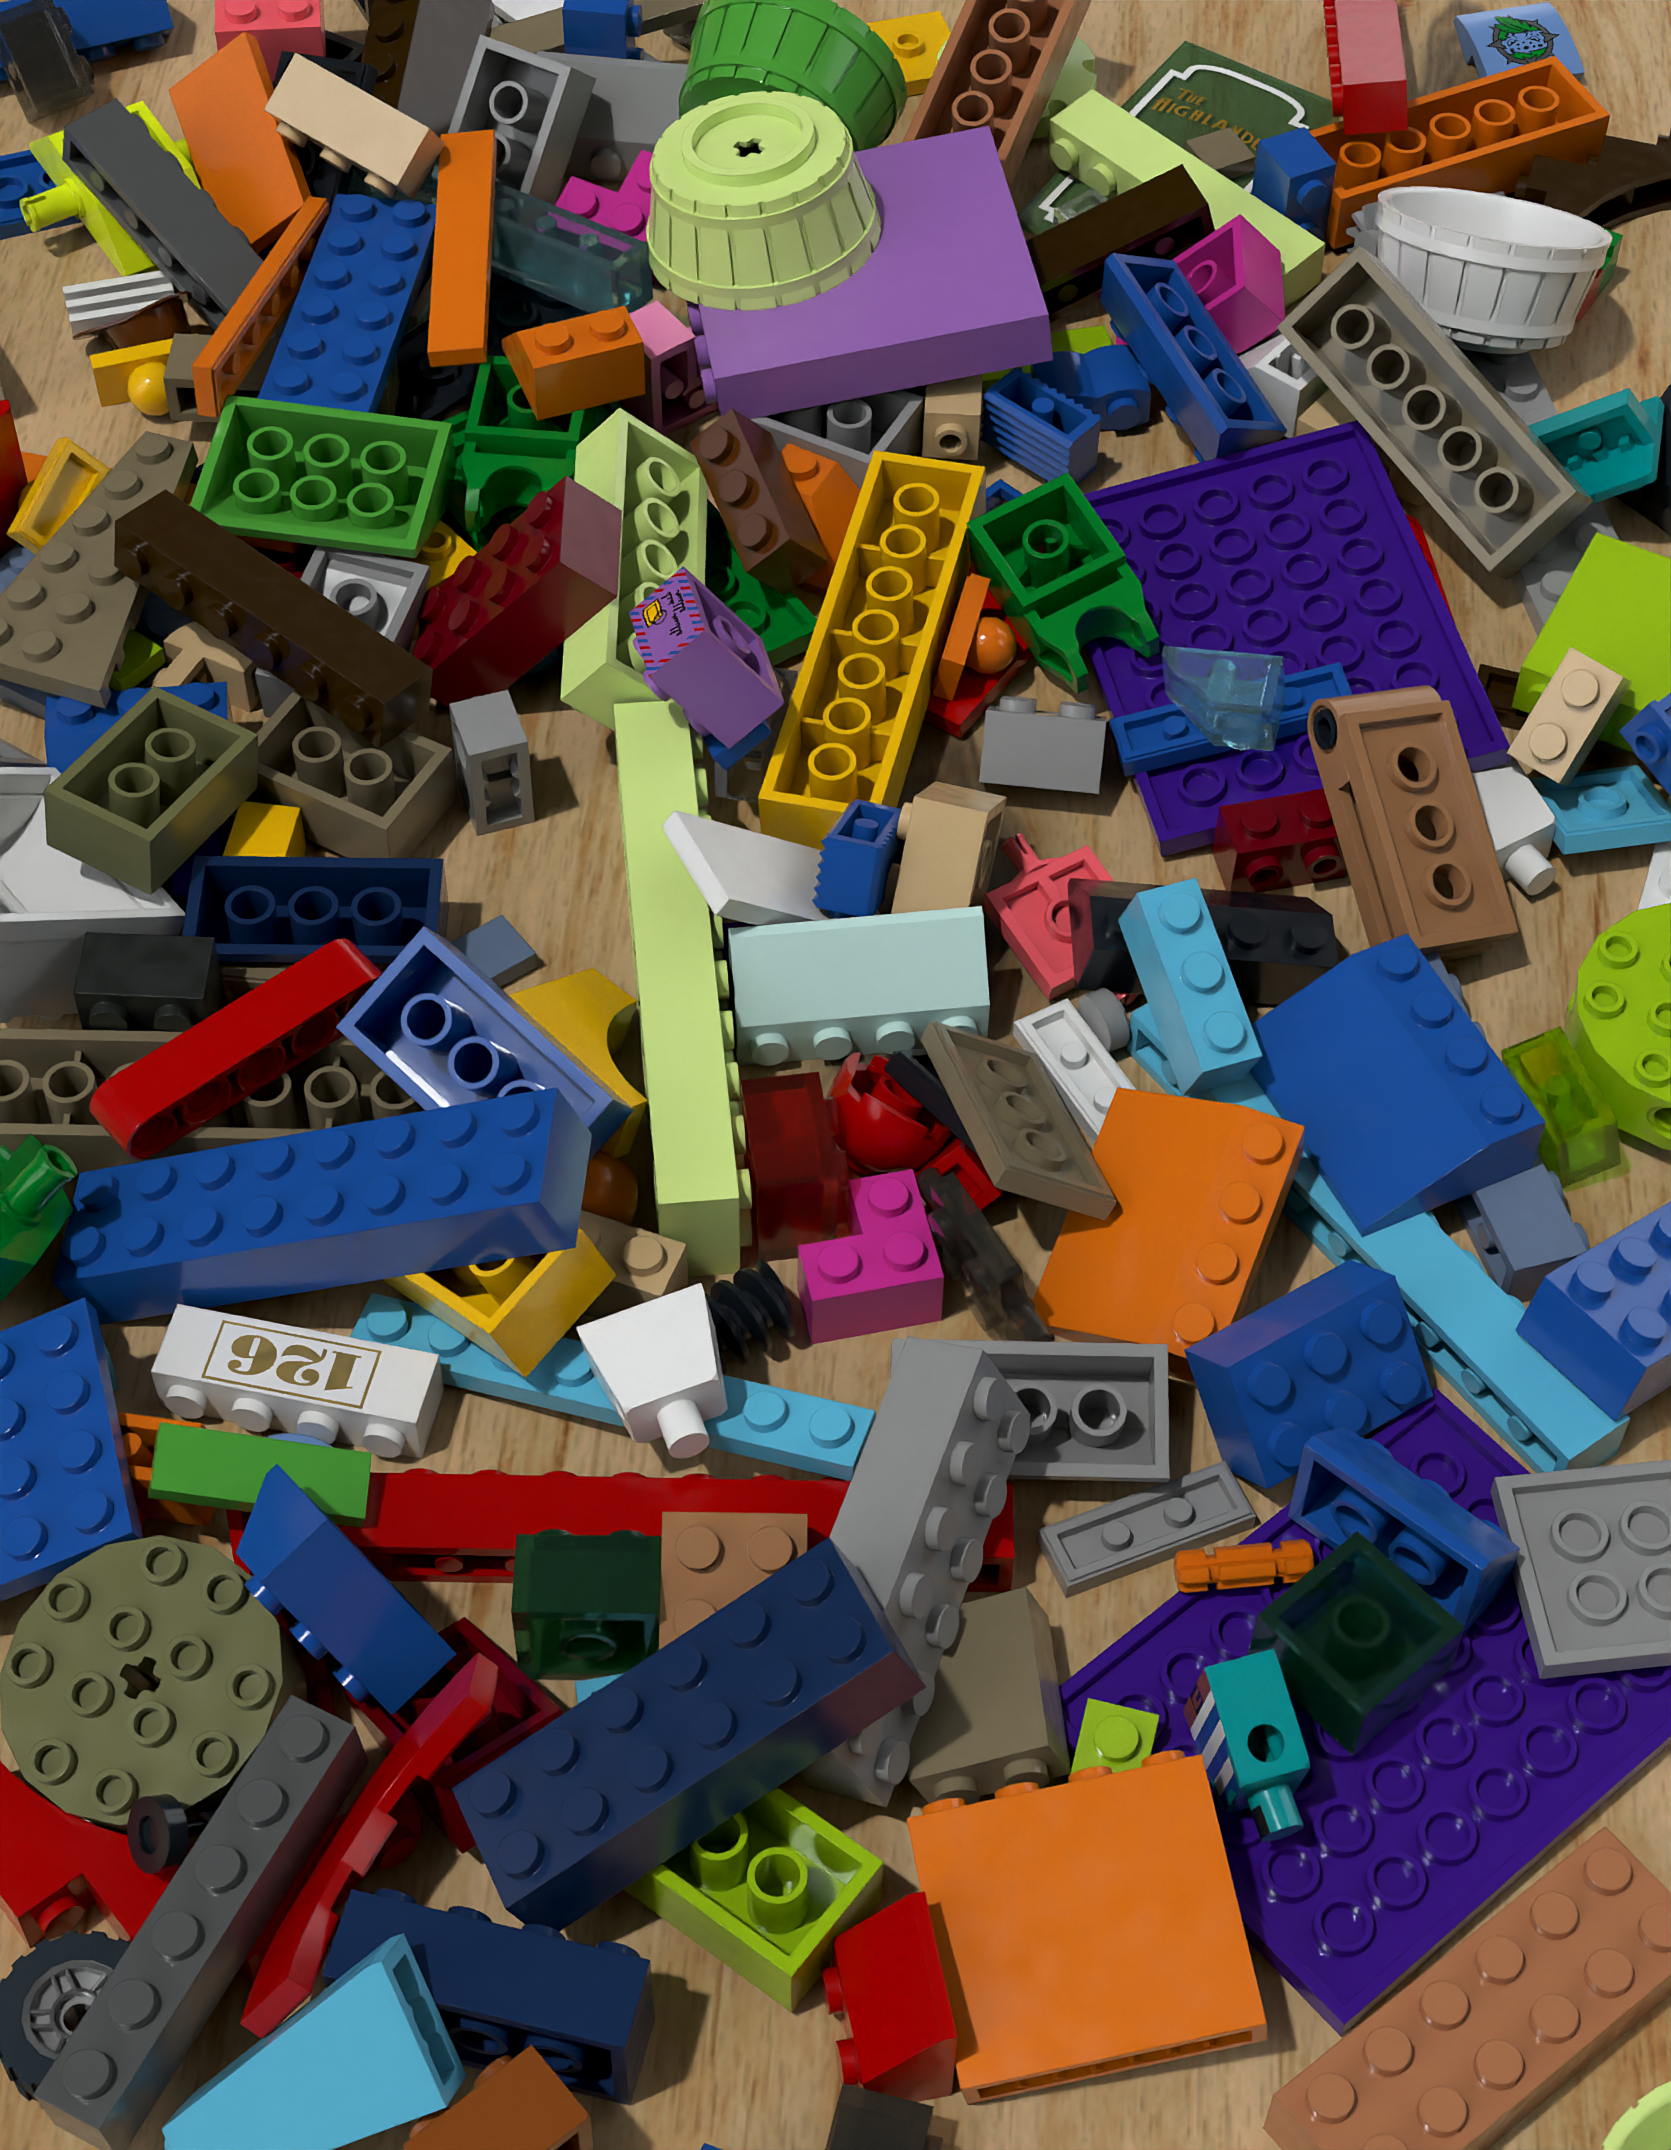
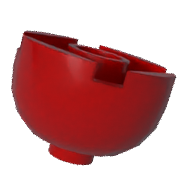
M852 1053L845 1060L833 1079L826 1096V1124L831 1137L842 1150V1159L854 1170L867 1175H872L874 1172L887 1174L913 1169V1171L918 1170L940 1151L950 1138L952 1132L884 1070L889 1058L875 1055L868 1065L858 1063L861 1053Z

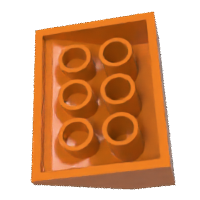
M1117 1087L1091 1152L1117 1203L1106 1220L1072 1210L1068 1211L1025 1319V1325L1073 1342L1168 1344V1375L1196 1385L1184 1350L1242 1318L1303 1155L1305 1126L1243 1105Z

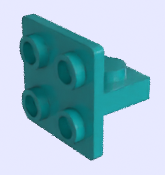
M1627 388L1528 425L1540 441L1594 500L1589 506L1628 491L1638 490L1647 484L1653 483L1657 478L1664 404L1658 396L1639 402L1631 389Z

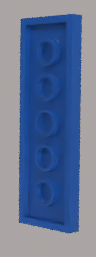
M362 194L336 195L257 399L368 413L377 412L434 251L436 204L421 203L416 200L400 201L372 198Z

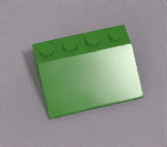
M227 395L190 506L233 535L416 558L445 512L456 474L452 423Z

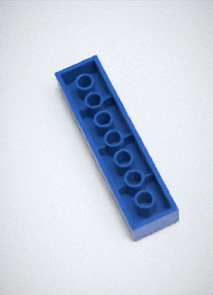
M554 1087L80 1172L72 1202L73 1212L68 1218L52 1283L71 1303L85 1297L96 1309L99 1325L171 1314L174 1313L177 1304L208 1308L572 1249L576 1247L592 1134L560 1090Z

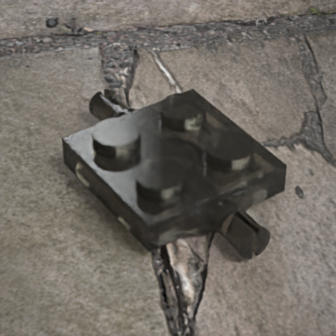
M935 1167L922 1171L916 1177L918 1189L933 1209L928 1214V1221L940 1244L936 1246V1251L942 1271L952 1283L960 1279L971 1294L967 1297V1302L980 1327L985 1332L994 1328L1002 1341L1053 1342L1055 1340L1054 1334L1050 1332L1036 1312V1305L1033 1300L1027 1296L1022 1269L954 1172L942 1177L938 1168Z

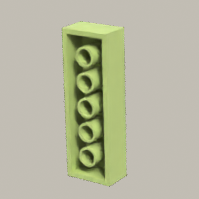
M618 408L576 446L574 481L622 510L618 594L612 602L564 641L560 696L561 701L570 705L576 711L584 713L615 731L614 704L663 701L654 694L643 678L642 673L646 670L643 658L633 645L636 634L629 612L683 566L705 586L708 485L695 455L621 408Z

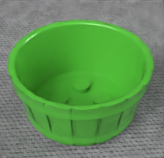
M706 0L701 7L697 23L691 35V52L686 77L679 94V118L681 119V116L696 107L707 105L710 101L730 95L737 96L740 93L767 91V93H772V91L798 94V96L803 95L823 103L824 107L828 106L833 110L848 129L852 138L853 150L856 152L877 148L889 137L895 124L904 112L907 101V86H904L906 81L897 59H894V54L875 31L872 32L870 27L844 7L837 6L838 4L831 0Z

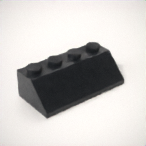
M1070 878L1067 887L1075 989L1096 991L1106 988L1111 992L1144 994L1118 920L1136 893L1165 885ZM1200 888L1242 1002L1280 1005L1339 964L1333 915L1309 897Z

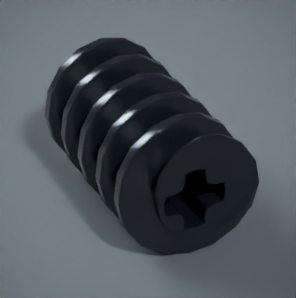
M762 1259L756 1263L755 1271L752 1268H742L733 1275V1283L727 1280H720L711 1287L710 1296L705 1293L715 1326L723 1375L727 1373L723 1355L727 1351L738 1363L744 1365L749 1362L750 1356L746 1343L749 1339L763 1352L766 1353L773 1347L769 1332L771 1327H774L786 1340L795 1336L790 1300L775 1271Z

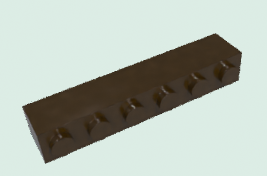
M165 489L115 520L114 566L120 569L125 576L139 582L162 598L170 607L181 611L206 628L215 638L225 641L251 659L259 668L270 672L295 689L304 699L312 701L343 722L351 731L359 733L381 748L429 713L433 675L431 667Z

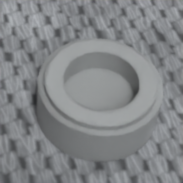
M1101 988L1081 996L1078 1001V1012L1106 1050L1111 1053L1127 1046L1130 1039V1024L1125 1009L1117 996L1106 988Z

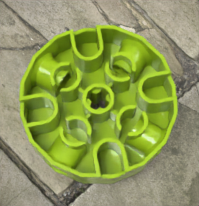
M1671 903L1635 910L1597 936L1577 972L1576 989L1565 1013L1564 1055L1574 1077H1580L1583 1086L1598 1100L1596 1108L1617 1128L1667 1150H1671Z

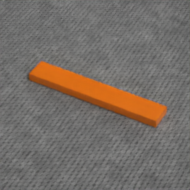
M494 129L441 134V139L445 142V145L439 156L427 347L431 367L487 362L497 154Z
M308 196L192 364L198 415L217 418L221 414L227 395L235 393L293 306L330 213L327 198Z

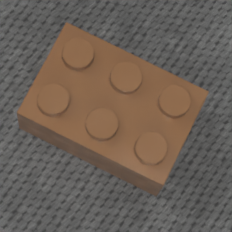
M662 1512L659 1650L806 1553L808 1514Z

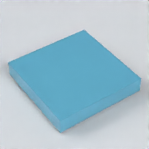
M1638 765L1577 772L1569 787L1559 784L1547 776L1530 778V781L1555 816L1557 826L1553 841L1563 855L1671 841V806Z

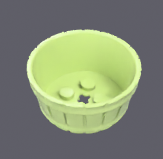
M756 91L740 93L737 96L722 97L708 102L707 105L696 107L681 116L680 120L673 122L664 131L662 138H659L655 145L649 167L651 197L650 215L646 226L648 262L657 280L666 289L672 290L673 294L695 304L701 303L705 307L734 311L736 309H741V311L777 308L780 305L787 306L816 297L819 293L823 294L849 279L851 274L854 275L865 265L872 255L871 251L875 250L879 242L881 220L876 207L875 195L870 184L865 179L854 153L849 131L833 110L828 106L824 107L823 103L813 98L779 91H772V93Z

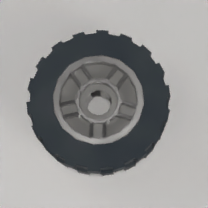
M77 1931L62 1933L63 1937L52 1941L46 1939L36 1944V1949L27 1956L21 1955L11 1965L13 1970L6 1979L2 1978L0 1982V2060L10 2081H14L19 2093L28 2101L31 2099L37 2101L33 2094L73 2032L71 2030L78 2022V2014L87 2012L129 1947V1942L120 1937L118 1940L107 1937L105 1932L91 1931V1934H78Z

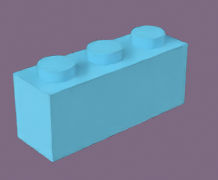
M1193 878L1136 893L1118 922L1182 1097L1241 1081L1259 1061L1262 1053L1197 879Z

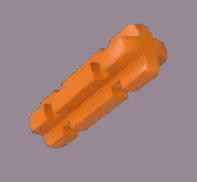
M1297 1539L1280 1541V1548L1272 1549L1270 1542L1213 1547L1214 1554L1206 1555L1203 1548L1180 1550L1175 1554L1173 1564L1178 1590L1189 1593L1208 1591L1207 1584L1215 1583L1216 1588L1220 1590L1273 1585L1274 1577H1282L1283 1583L1308 1581L1313 1575L1314 1556L1309 1541Z

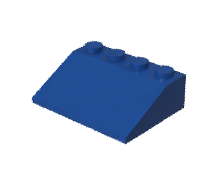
M1408 934L1352 954L1251 1024L1262 1057L1252 1067L1250 1073L1282 1119L1305 1126L1303 1151L1362 1237L1533 1167L1546 1123Z

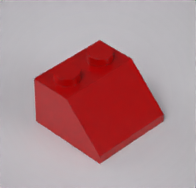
M922 1891L908 1894L833 1938L832 1967L820 1970L828 2015L841 2013L846 2039L835 2041L841 2083L843 2088L856 2086L861 2112L952 2096L958 2036L926 1893Z

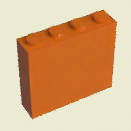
M1180 1750L1163 1751L1144 1758L1141 1761L1142 1767L1116 1773H1112V1769L1107 1766L1085 1768L1072 1773L1068 1777L1069 1783L1039 1789V1785L1034 1782L1016 1783L995 1792L996 1799L966 1805V1801L962 1798L942 1799L925 1805L922 1808V1815L907 1818L921 1892L925 1891L958 2036L955 2064L960 2090L967 2105L1268 2040L1266 2017L1202 1754L1186 1757L1185 1753Z

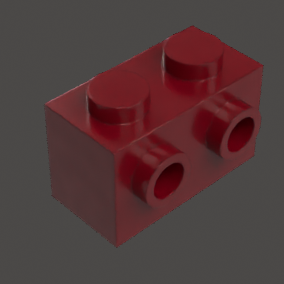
M1324 788L1219 806L1215 838L1211 851L1225 890L1261 893L1344 878L1347 867Z

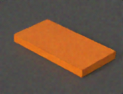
M244 31L168 90L202 189L210 194L218 211L232 227L240 228L245 233L252 249L258 254L282 236L308 196H311L293 142L275 131L279 122L264 111L274 92V87L257 38Z

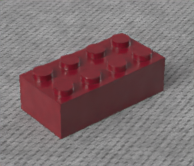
M564 476L547 492H539L532 499L527 510L510 525L506 523L500 526L490 542L474 556H466L459 563L454 574L438 588L434 586L427 590L418 613L420 618L418 641L414 647L413 656L433 669L430 697L449 707L450 703L505 691L612 602L618 594L622 510L571 478Z

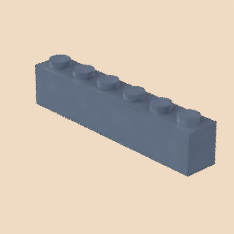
M1437 952L1424 954L1429 964L1470 1018L1463 1004V992L1458 978L1454 974L1447 973ZM1477 1021L1473 1022L1476 1028L1487 1041L1485 1032L1480 1023ZM1538 1150L1531 1169L1452 1201L1488 1276L1507 1295L1516 1297L1522 1303L1532 1300L1547 1274L1590 1249L1589 1240L1584 1228L1578 1222L1573 1223L1563 1203V1190L1558 1176L1553 1171H1547Z

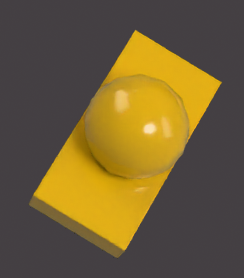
M173 338L89 355L101 407L131 401L138 411L147 415L162 416L168 413L169 407L163 377Z
M65 436L57 439L36 479L31 480L20 491L17 503L19 511L6 534L36 555L112 469Z

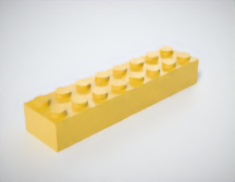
M874 450L758 796L761 834L822 850L824 845L821 841L847 806L854 800L859 799L897 808L932 693V685L971 566L966 523L986 513L985 467Z

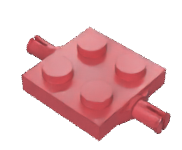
M1019 833L1015 835V839L1013 836L1007 839L1001 847V850L1008 856L1019 873L1011 882L986 893L982 908L1049 1001L1075 988L1067 887L1070 878L1114 880L1088 845L1063 857L1040 860L1026 841L1025 836ZM1113 992L1121 1004L1125 1006L1129 1005L1137 997V994Z

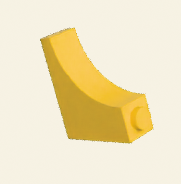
M594 968L509 994L517 1004L634 1109L600 1148V1151L608 1154L611 1158H618L628 1154L648 1100L623 1077L611 1056L620 1052L638 1001Z

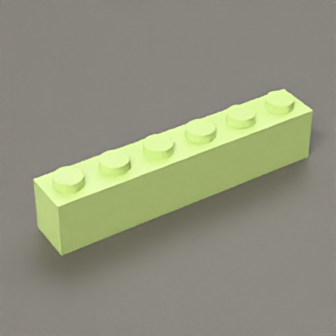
M1091 89L1050 119L1048 159L1054 162L1058 168L1067 171L1091 187L1095 193L1108 200L1183 164L1209 204L1215 231L1241 214L1281 252L1285 309L1321 282L1326 243L1094 89Z

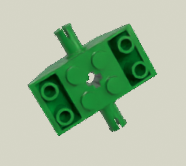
M31 1133L14 1151L4 1144L0 1147V1302L35 1266L73 1212L63 1186L70 1182L77 1174L74 1162L61 1149L46 1144L42 1146L41 1142Z

